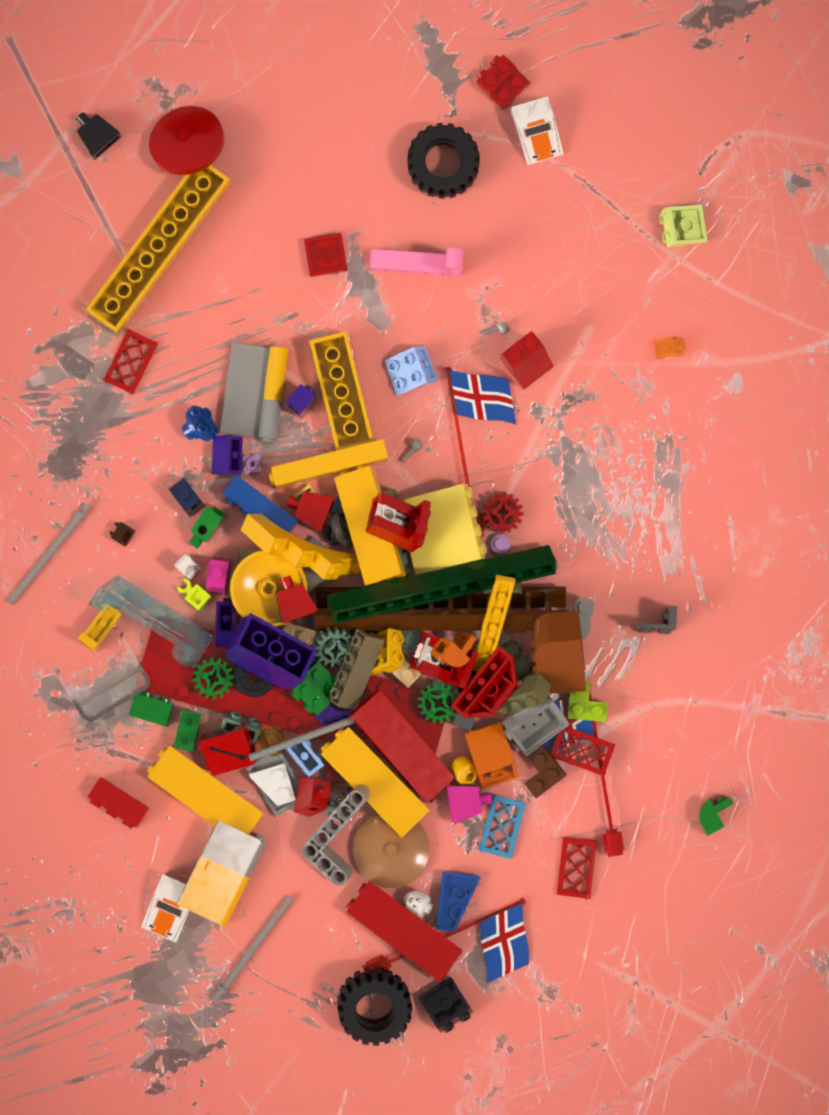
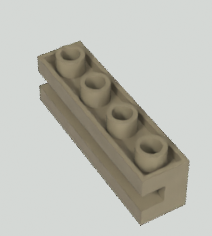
M356 630L341 669L337 674V679L330 691L328 698L338 707L355 710L358 707L384 644V639L373 632L366 633L364 630Z

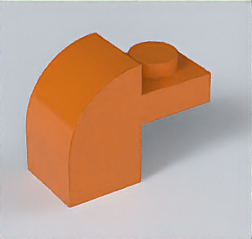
M460 631L454 641L440 638L430 654L441 663L453 667H461L470 660L466 654L472 648L476 638L472 634Z

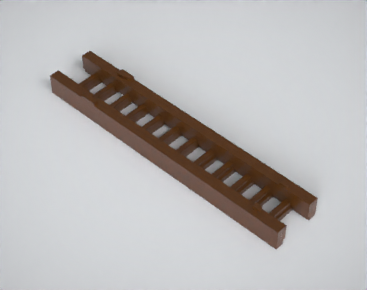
M566 586L522 587V594H512L502 630H511V633H526V630H534V623L540 616L548 613L567 612V610H552V608H566ZM318 587L316 589V608H327V595L361 587ZM483 591L410 607L408 610H396L335 625L329 611L314 612L315 631H327V627L333 630L335 626H337L338 630L343 627L345 631H356L357 629L384 631L388 628L399 631L481 630L486 610H472V608H487L491 593L483 594ZM414 608H429V610H414ZM434 608H448V610H434ZM453 608H467V610H453ZM511 608H525V612H511ZM531 608H545V610H531Z

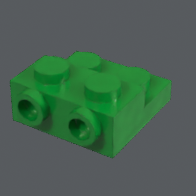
M316 659L310 665L302 684L291 688L293 692L290 694L298 702L302 699L306 703L303 707L310 714L314 712L318 716L331 703L328 698L336 679Z

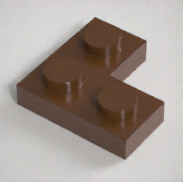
M544 744L527 756L538 770L536 775L524 783L535 798H538L567 775Z

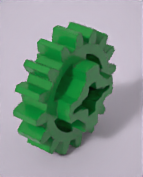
M210 658V663L203 660V666L197 665L199 671H193V674L197 675V678L192 679L193 682H197L194 688L201 689L199 695L206 693L207 699L210 695L213 696V699H216L217 694L222 698L224 697L222 692L229 693L230 691L227 687L233 686V683L229 682L230 679L234 678V676L229 675L232 668L226 669L228 663L220 664L221 659L214 662L213 658ZM213 666L212 671L208 673L203 672L206 667ZM220 668L225 672L226 679L221 677L219 673ZM215 670H217L216 678H219V680L214 682L210 688L211 683L208 675L212 676ZM200 678L206 681V689L201 685ZM219 684L224 686L219 691L213 692L215 686Z
M434 682L432 688L426 685L427 691H420L423 697H417V700L421 701L417 708H422L419 714H426V721L432 718L433 724H435L436 720L443 724L444 718L450 721L449 715H456L451 707L452 703L456 700L453 697L456 691L450 692L451 686L449 685L444 688V683L437 687L436 682ZM434 690L442 691L439 695L436 696L430 693ZM447 696H449L451 701L450 707L446 703ZM441 698L443 707L438 706L435 708V702L432 699L438 700ZM425 700H428L430 704L428 711L425 706ZM442 710L446 713L442 716H434L437 711Z

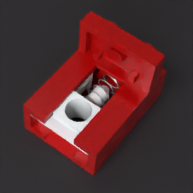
M381 492L372 499L366 532L405 550L414 552L424 544L425 535L428 531V519L431 516V502L423 500L417 506H413Z
M422 632L409 668L447 684L466 689L479 653L469 650L466 655L470 660L461 667H453L441 663L430 654L440 637Z

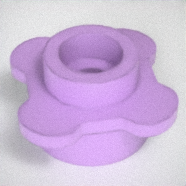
M256 454L251 457L245 455L242 461L245 465L243 471L245 474H250V472L260 473L262 471L260 455Z

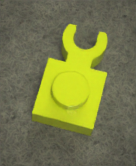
M184 578L183 581L187 583V587L182 589L178 586V591L188 594L184 599L201 611L212 596L198 584L193 587L191 581Z

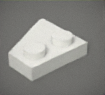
M285 763L249 774L250 778L277 806L296 800Z

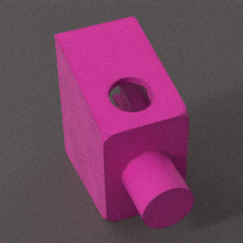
M210 558L206 581L208 593L226 595L231 559Z
M447 786L452 823L482 814L481 805L492 804L491 792L479 794L478 786Z

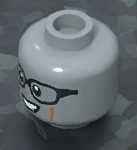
M331 787L332 795L328 798L326 810L322 812L328 816L346 798L343 795L344 792Z

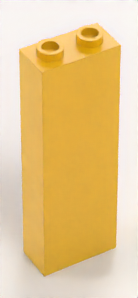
M381 439L271 467L272 472L269 473L272 486H276L277 490L338 475L344 471L357 470V467L361 465L373 466L389 461L384 440Z
M361 465L355 471L341 472L334 480L365 586L406 577L398 547L366 532L372 499L381 493L375 469L370 465Z
M349 727L346 730L342 728L335 734L337 739L333 743L328 741L321 748L323 751L321 756L353 789L358 785L368 787L370 797L366 803L402 838L430 810Z
M172 746L164 747L158 755L160 760L157 764L153 762L147 770L149 773L147 777L214 826L220 820L246 834H250L264 815V812Z

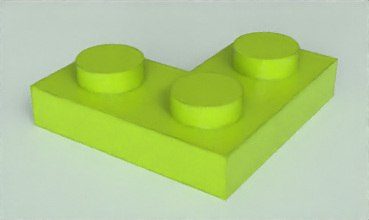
M586 681V691L570 692L568 719L607 721L608 703L589 701L590 682Z

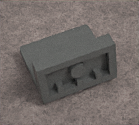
M668 606L667 610L663 611V622H666V625L637 623L635 629H639L640 633H651L652 630H659L658 634H670L671 631L676 630L677 606Z

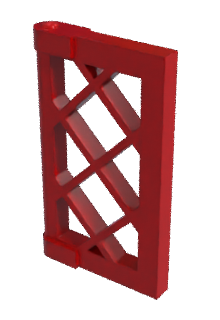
M128 329L103 381L134 395L158 343ZM130 336L136 339V345L126 347ZM143 344L151 346L145 356L140 347ZM139 346L142 357L131 360L128 350ZM123 351H126L129 361L118 365ZM143 359L144 361L139 371L135 373L132 362ZM130 363L134 374L123 377L119 367ZM115 368H118L121 376L117 380L111 378ZM135 376L131 387L125 385L124 379Z
M566 727L557 734L550 753L555 759L605 776L616 744ZM564 732L574 735L575 738L564 742ZM578 739H586L593 742V745L583 749ZM577 740L581 750L570 755L566 744ZM600 744L608 747L607 753L601 756L596 745ZM565 746L569 756L565 757L557 754L558 749ZM595 746L599 757L588 761L584 751ZM582 752L587 763L584 764L573 760L572 756ZM601 759L603 764L601 769L591 766L590 763Z
M563 837L557 895L585 898L587 900L591 898L597 841ZM568 843L575 844L578 849L568 856ZM585 845L591 846L589 858L581 850ZM579 850L586 860L576 866L570 857ZM569 859L575 869L566 875L565 864L566 860ZM588 861V876L585 877L578 868ZM575 870H578L584 879L574 886L568 876ZM565 878L573 886L569 891L563 890ZM583 881L587 882L586 893L579 892L576 888Z

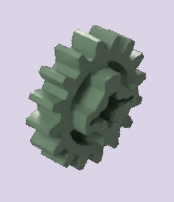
M337 626L333 630L327 627V632L320 631L321 637H315L316 642L313 643V647L317 649L315 656L319 662H323L324 666L330 663L331 667H334L335 663L341 666V661H344L353 637L343 627L338 630Z

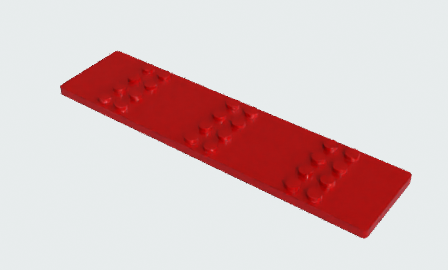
M162 616L155 617L137 678L136 689L224 714L237 711L241 713L243 718L249 719L253 717L258 719L260 724L299 735L326 726L314 717V712L310 714L303 707L306 703L302 699L298 702L290 694L293 692L292 689H284L273 685L266 694L259 697H250L239 691L233 678L229 681L233 683V686L227 687L230 692H222L224 697L221 698L217 694L216 699H213L212 695L207 699L206 693L199 695L201 689L194 688L197 682H193L192 679L197 678L193 671H199L197 665L203 666V660L210 663V658H213L214 662L221 659L220 664L222 665L227 662L226 669L232 668L229 675L233 676L236 664L231 662L225 655L228 647L215 646V631ZM330 663L324 666L337 679L341 666L334 664V667H331ZM213 666L206 667L203 672L208 673L212 671ZM220 668L219 673L221 677L226 679L225 672ZM215 670L212 676L208 675L211 683L210 688L214 682L219 680V678H216L217 670ZM251 672L249 674L252 681H257L260 678ZM370 676L359 705L376 690H381L436 754L445 718L443 719V724H440L439 720H436L435 724H433L432 718L426 721V714H419L422 708H417V705L421 704L417 697H423L420 691L426 692L427 690L414 686L408 688L400 682L378 676ZM200 678L201 685L206 689V681ZM220 684L215 686L213 692L219 691L224 686ZM430 692L434 696L439 695V693ZM447 696L446 703L448 706L450 704L449 696ZM441 698L438 700L432 699L435 702V708L438 706L443 707ZM425 700V706L427 711L430 708V704L428 700ZM331 701V703H330V705H332V706L335 707V708H338V709H347V708L338 707V706L335 705L332 701ZM441 710L437 711L434 716H442L446 713ZM358 726L351 728L376 756L384 758ZM341 729L313 739L333 743L337 739L335 734Z

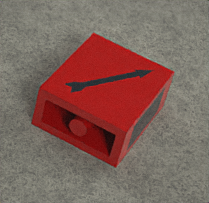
M246 722L203 734L198 743L201 753H204L206 759V768L208 771L210 770L212 776L251 766L257 762V759L250 761L248 754L256 752Z

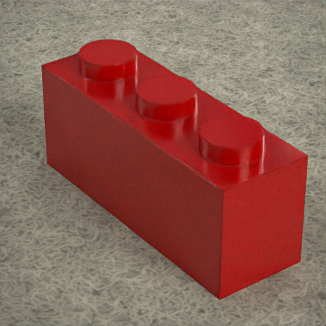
M102 777L98 779L87 796L91 799V804L97 808H100V806L106 808L108 815L113 818L120 817L123 819L122 824L130 829L133 826L138 828L150 810L148 806Z

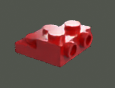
M503 54L501 57L497 55L490 62L492 66L487 71L483 69L477 75V85L504 110L530 84V81Z

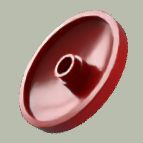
M197 106L181 107L167 113L156 123L149 139L150 153L155 163L162 170L170 174H195L209 167L220 155L225 140L224 130L219 119L211 111Z

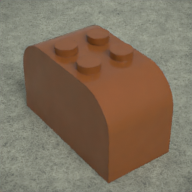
M579 611L548 613L540 616L534 623V635H531V647H535L531 650L532 662L536 661V663H533V674L540 673L551 684L550 693L586 691L585 662Z

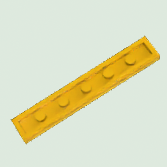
M496 575L475 650L479 655L472 671L478 672L497 649L513 593L515 578Z

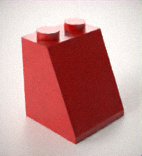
M530 331L504 351L500 359L523 390L554 367L544 345L533 331Z

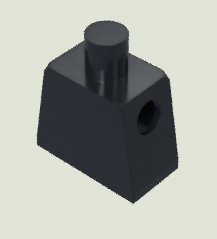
M82 112L76 117V120L81 125L77 133L94 160L122 137L117 129L98 114H95L90 119L85 112Z

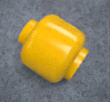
M467 756L456 758L450 766V772L460 784H470L477 778L478 774L475 764Z

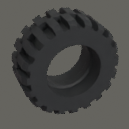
M437 123V126L433 127L429 125L426 127V130H421L417 133V137L413 138L407 158L408 172L414 185H417L421 192L428 193L430 197L439 196V199H445L448 196L450 198L456 197L458 193L463 194L468 187L472 186L474 179L478 175L480 154L476 141H473L469 132H464V128L460 126L458 128L454 127L452 123H448V125ZM444 144L457 149L462 160L458 172L450 177H437L430 173L425 160L431 148Z
M370 967L364 968L365 972L362 973L358 970L354 973L353 978L348 977L345 980L346 985H342L339 990L340 995L337 997V1009L341 1026L344 1027L347 1035H352V1039L356 1042L360 1039L364 1045H368L369 1042L373 1043V1046H379V1042L388 1044L391 1038L395 1040L399 1038V1032H405L407 1023L411 1021L412 1003L408 987L405 982H402L399 975L393 976L391 970L386 969L383 972L381 967H376L375 970H370ZM372 993L384 994L392 1000L393 1007L386 1016L380 1019H366L359 1015L356 1010L358 1002L364 996Z

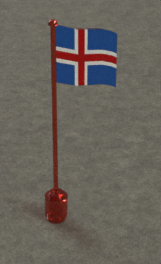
M447 366L444 371L447 373L465 484H468V487H470L458 416L476 420L504 421L516 425L509 380L491 375L465 374L453 371L451 367ZM477 510L478 516L476 521L482 530L480 537H483L485 531L483 515L478 513Z
M520 898L521 900L462 926L456 929L455 932L443 935L448 938L480 923L481 945L487 969L486 983L529 964V946L523 924V905L526 903L524 898ZM401 954L389 960L388 957L384 958L383 955L366 961V964L362 965L363 970L369 967L370 970L381 967L382 971L385 972L386 969L389 970L392 967L391 963L404 958V956Z

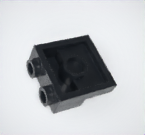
M449 977L418 997L440 1033L443 1031L445 1033L450 1032L455 1028V1023L467 1021L471 1018L470 1014L473 1013V1010L452 977Z

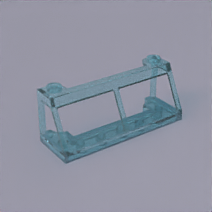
M120 575L115 576L100 586L89 602V605L100 611L107 610L110 606L122 610L175 644L172 650L174 659L190 668H195L214 637L211 633Z

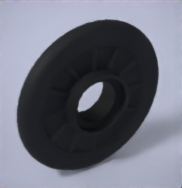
M238 665L235 666L234 682L243 694L250 697H259L269 692L273 687V684L262 678L252 681L249 677V671Z

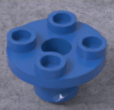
M191 406L187 409V423L182 426V432L189 440L200 438L204 441H210L213 439V436L219 433L212 419V413L208 408L203 409L199 406Z

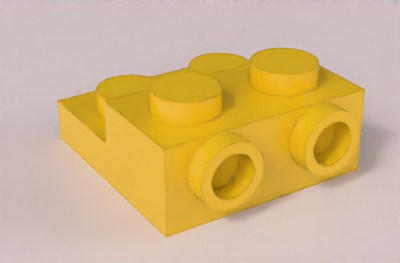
M388 628L377 633L385 641L370 676L383 671L391 673L401 669L402 662L404 661L402 653L404 637L402 631Z

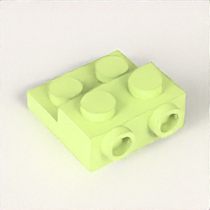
M702 205L674 206L661 210L662 213L659 216L661 224H664L665 231L662 234V240L667 244V248L708 242Z

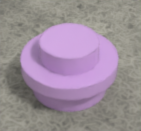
M497 535L491 541V548L495 553L504 554L510 548V541L505 535Z

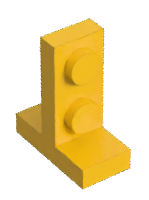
M106 603L87 630L80 634L78 640L94 653H97L100 649V644L118 622L122 614Z

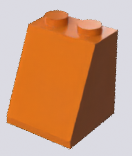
M501 722L491 723L485 728L473 729L464 734L482 789L519 778Z

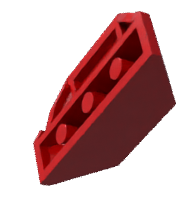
M498 646L466 686V689L452 703L451 707L464 718L494 716L518 686L514 657Z

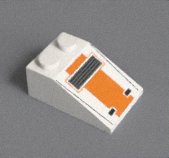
M548 96L511 107V115L527 166L564 155Z
M162 874L141 927L177 942L190 913V910L176 904L186 883L167 874Z

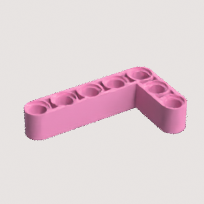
M448 248L446 249V254L372 249L370 250L369 269L384 272L460 277L462 276L464 250Z

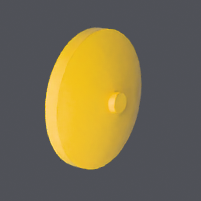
M263 550L246 556L235 568L230 581V596L235 609L243 618L252 613L275 627L283 625L276 598V592L283 590L280 578L290 575L294 585L302 583L307 591V580L302 568L295 567L283 555H267Z

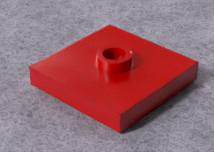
M341 233L304 239L310 277L348 271Z

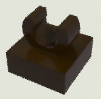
M115 522L117 528L114 533L110 531L109 534L113 540L126 547L136 531L123 522Z

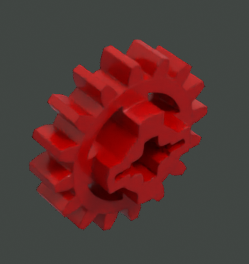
M503 492L502 496L495 493L494 499L488 497L490 503H484L487 509L482 510V513L487 516L483 518V521H489L487 527L492 525L493 532L500 529V534H502L504 529H506L510 533V527L517 529L515 523L522 522L518 517L524 515L523 512H519L523 506L517 505L519 499L513 500V494L506 497L505 492ZM500 501L498 507L491 508L495 502ZM507 501L514 506L515 510L508 507ZM504 504L505 512H508V514H505L502 522L501 514H497V511H501ZM490 516H495L499 521V525ZM515 517L510 524L505 525L507 519Z

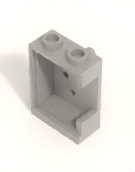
M549 694L545 703L520 709L502 722L506 728L503 732L509 740H515L512 744L518 752L522 750L526 756L570 725Z

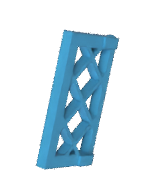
M497 794L493 795L478 851L512 859L526 803L504 798ZM496 802H502L505 808L495 814ZM512 806L519 807L516 818L512 816L508 808ZM507 810L512 820L502 825L497 815ZM495 817L501 827L490 832L492 818ZM514 821L513 833L509 837L504 827ZM502 828L507 839L497 844L492 834ZM489 835L495 843V846L492 848L485 847ZM509 840L508 852L501 851L499 845Z

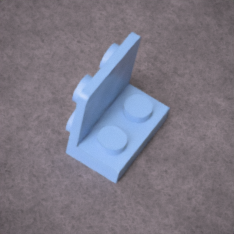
M425 345L412 347L384 361L397 396L422 385L433 384L438 381Z

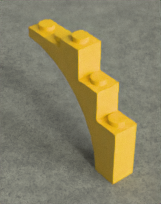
M247 514L241 531L267 555H283L295 567H310L323 580L338 579L339 575H360L361 569L356 554L338 552L315 545L285 531L263 514Z

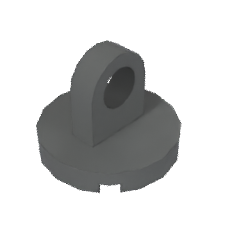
M339 510L332 515L331 524L325 528L323 538L326 543L334 545L341 543L348 548L354 545L344 511ZM332 531L335 535L333 539H331Z

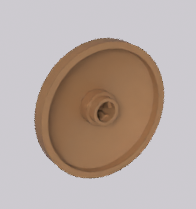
M378 814L372 815L361 824L355 834L352 848L354 862L359 872L368 881L384 888H398L413 882L425 869L430 852L427 834L419 822L401 838Z

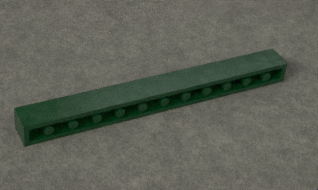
M549 545L330 594L327 595V608L333 624H340L492 589L496 575L515 578V583L556 574V559Z

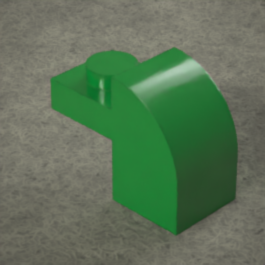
M722 796L715 800V805L708 799L701 805L698 812V820L706 836L725 827L718 812L734 804L731 797L726 798Z

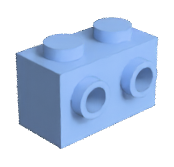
M309 740L285 750L305 775L312 777L324 767L322 762L325 760L318 752L314 753L310 748L312 744Z

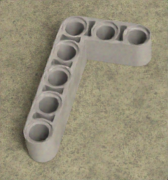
M365 785L356 786L302 847V855L332 883L338 886L344 885L350 879L353 870L328 844L369 799L370 790ZM356 793H359L362 796V799L358 798L356 796ZM344 806H347L351 812L346 811ZM333 819L336 820L339 823V825H336L333 822ZM321 832L325 833L327 835V838H324ZM310 846H313L316 851H313ZM324 859L329 860L330 864H327ZM339 872H342L345 877L340 876Z

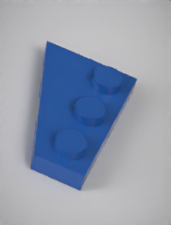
M442 872L435 930L456 931L481 876Z

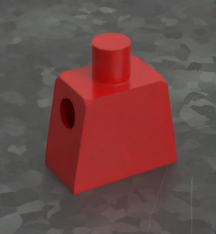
M303 491L300 499L290 495L286 506L296 509L294 518L322 533L334 498Z
M290 575L280 578L283 590L276 592V598L282 624L318 611L302 583L294 585Z
M299 777L294 812L312 817L326 810L328 798L332 795L331 784L316 778Z

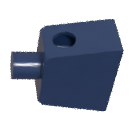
M184 477L168 488L189 517L205 507Z

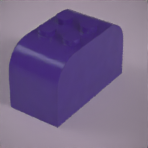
M249 613L241 619L225 655L234 664L280 688L291 689L302 684L317 649Z

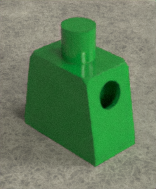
M214 505L207 506L191 529L194 535L189 543L198 549L203 541H210L228 515ZM203 526L207 528L206 533L203 531Z

